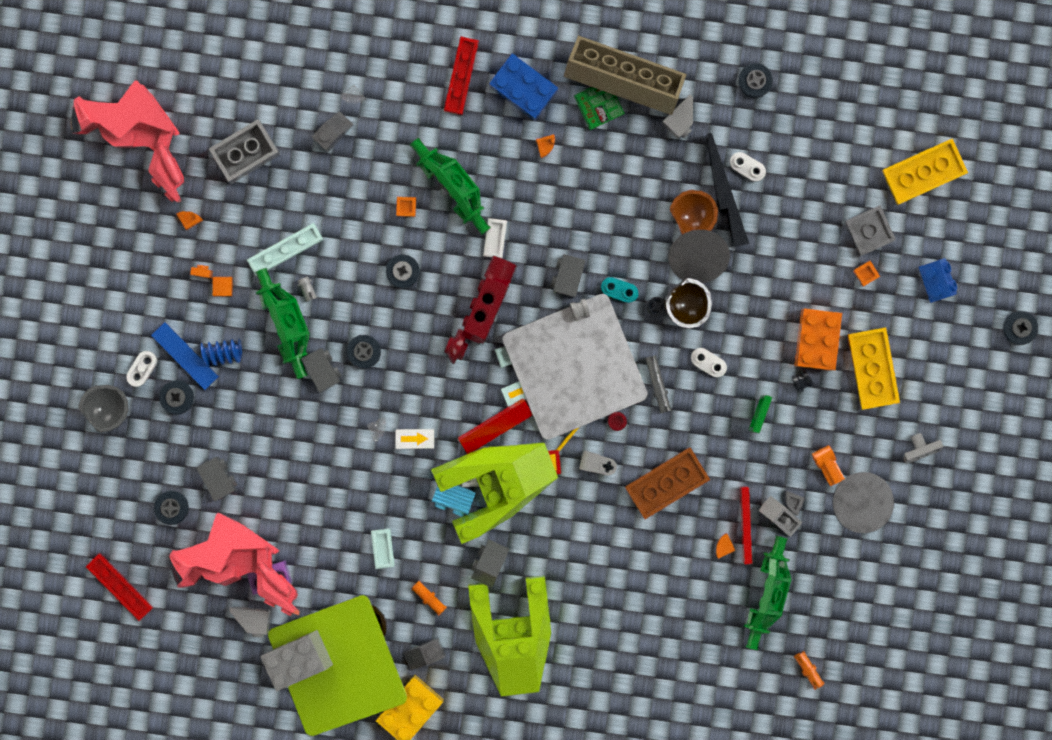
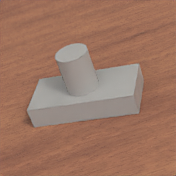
M919 433L911 437L915 450L905 453L903 459L906 464L942 451L944 446L941 440L926 445L922 434Z

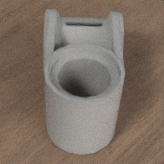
M584 450L579 469L609 476L615 473L617 465L611 458ZM610 461L614 469L605 472L603 464H607Z

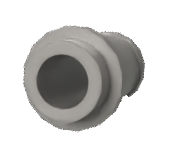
M308 276L298 280L299 284L297 285L298 287L300 286L306 302L317 298L311 285L312 280H309Z

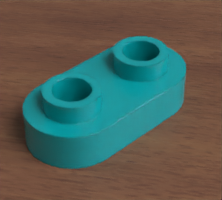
M613 277L606 278L601 284L603 294L626 303L634 302L639 294L635 285ZM609 283L614 284V290H609L607 285ZM630 289L633 292L632 296L630 297L626 296L625 294L626 290Z

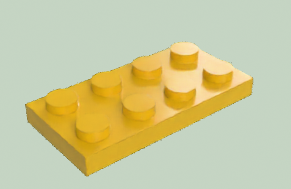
M952 138L882 170V173L897 205L959 178L967 174L968 171Z
M886 327L847 334L861 410L900 403Z

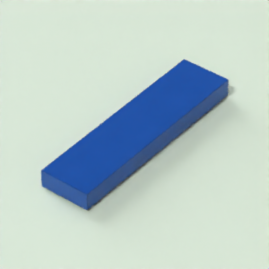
M166 322L151 335L204 390L219 378Z

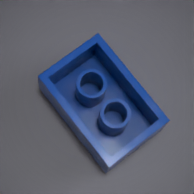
M513 53L489 83L491 89L534 121L537 120L558 92L557 86Z

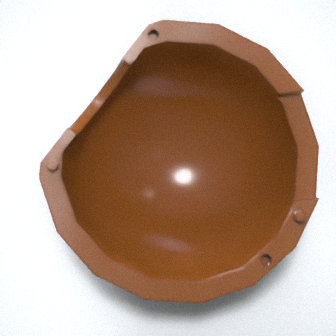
M691 189L682 192L674 199L670 206V211L682 234L692 230L712 231L718 220L716 202L709 194L703 191Z

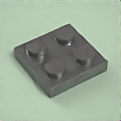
M877 206L845 221L860 256L896 240L881 206Z

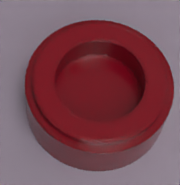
M614 412L608 417V425L612 430L621 431L626 427L627 418L623 413Z

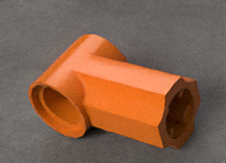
M829 445L811 454L829 486L845 479L836 463V456Z

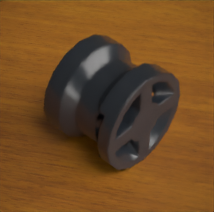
M661 297L651 298L647 303L648 313L652 316L662 315L665 312V300Z
M805 369L802 370V374L791 377L799 393L804 392V389L814 386Z

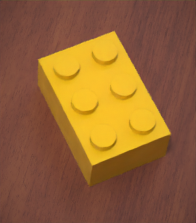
M414 675L404 686L407 694L406 702L383 711L376 719V722L397 740H411L444 701L440 695L417 675Z

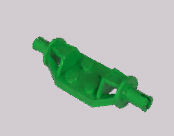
M420 138L413 141L410 147L420 157L416 164L417 167H421L428 179L436 176L439 183L447 189L451 198L458 203L453 210L463 220L462 223L464 225L472 222L481 235L486 233L491 227L480 215L485 208L481 206L480 189L456 159L437 153L439 151L437 148L429 151ZM470 200H471V202H472L473 210H472L471 205H470V203H469Z
M263 268L255 272L262 287L255 293L259 295L263 310L269 309L270 316L276 327L277 334L282 343L277 346L284 359L282 363L292 365L296 379L308 376V373L301 359L308 355L306 349L310 333L296 298L282 289L281 283L272 284L268 269ZM271 291H273L281 300L278 301L275 298V296L271 293ZM298 342L297 354L294 352V343Z
M777 535L775 536L772 552L763 553L765 558L760 571L769 575L764 583L763 597L759 601L760 609L750 608L747 624L744 623V627L750 630L746 647L753 650H758L761 635L764 633L770 634L768 628L782 616L792 580L787 566V562L790 559L785 558L783 555L788 538Z

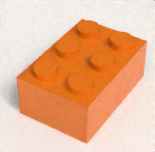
M801 309L794 366L836 371L842 313Z

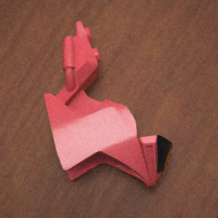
M134 81L118 103L87 101L80 96L73 100L71 115L72 134H89L99 128L102 137L116 148L150 147L154 150L149 166V173L153 176L152 182L158 188L162 186L167 191L164 194L171 202L174 200L178 203L182 201L176 189L185 182V178L175 157L173 158L169 150L172 136L179 135L180 133L144 85Z
M217 513L207 541L182 550H173L169 555L171 572L178 588L195 585L202 576L209 581L227 586L241 580L243 575L257 573V593L265 598L264 603L275 607V605L282 607L280 611L289 616L292 613L296 615L300 613L292 604L293 600L298 596L297 590L272 568V554H277L279 550L241 523L220 513Z

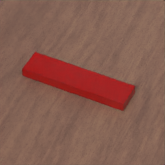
M460 36L444 112L463 116L479 40Z
M524 398L461 435L458 437V440L467 454L472 453L533 416Z
M740 486L742 558L744 564H751L749 487Z
M101 553L86 566L138 621H141L154 608Z

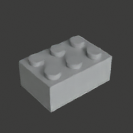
M259 119L209 148L220 169L231 184L281 155Z
M318 630L260 656L276 692L320 673L333 665Z

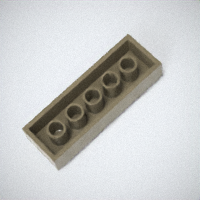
M578 35L563 77L672 115L687 74Z

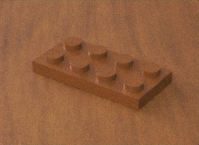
M691 447L631 482L625 488L643 518L647 519L708 482L710 478Z

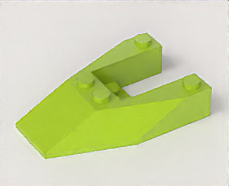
M545 443L484 447L431 469L440 492L474 478L477 480L487 507L452 521L461 544L482 536L513 517L558 478Z
M545 575L526 577L529 616L492 620L488 586L482 583L468 585L475 642L501 697L536 693L540 690L551 637Z

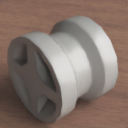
M585 299L580 300L579 303H570L575 321L580 320L581 317H590Z

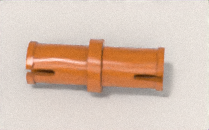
M420 580L411 589L423 600L422 603L424 605L427 604L438 616L447 608L435 596V593H431Z
M805 651L797 653L794 658L803 670V676L808 678L814 690L817 687H822L824 681H822L817 673V667L811 663Z

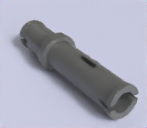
M657 355L647 357L645 360L655 392L653 395L657 399L660 414L672 411L667 396L668 390L665 389Z

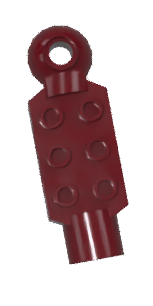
M492 256L484 274L486 280H481L477 289L480 292L478 298H473L469 307L472 309L470 316H465L462 326L465 327L464 330L458 329L455 338L450 337L444 353L448 355L453 365H455L457 359H463L468 344L465 343L466 338L478 344L485 343L517 265L500 257ZM484 296H493V302L485 304L483 302ZM483 312L486 315L483 322L475 320L477 313Z

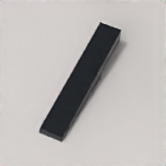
M708 133L706 135V142L718 211L726 210L732 247L748 245L749 240L712 133Z

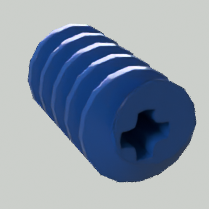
M240 338L238 339V344H235L234 340L231 339L230 345H227L226 341L223 340V344L220 346L218 341H216L215 347H212L211 343L208 342L207 348H205L203 343H201V355L205 365L209 367L211 361L214 366L218 365V361L225 365L226 359L229 364H232L234 359L237 363H240L242 358Z

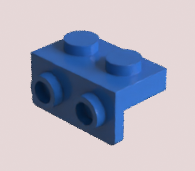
M945 258L919 266L930 303L957 294V284L952 279L950 273L951 265Z

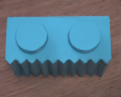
M458 485L440 492L437 486L432 502H435L434 506L443 510L446 507L453 509L452 513L463 517L464 513L468 515L476 492Z

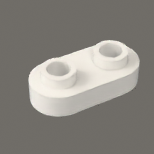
M737 152L730 158L729 163L732 170L750 181L758 182L764 178L766 174L764 165L745 153ZM738 158L743 160L742 165L737 164L736 160ZM754 168L759 169L760 173L758 175L753 173Z
M698 348L691 354L692 363L709 375L721 377L725 374L727 370L725 361L708 350ZM699 354L704 355L703 361L698 360L697 357ZM715 364H719L721 366V369L719 371L714 370Z
M143 351L138 355L127 373V381L130 385L139 387L145 384L157 364V357L153 352ZM149 357L151 359L150 364L145 363V358ZM137 373H139L141 376L140 380L138 381L135 380V375Z

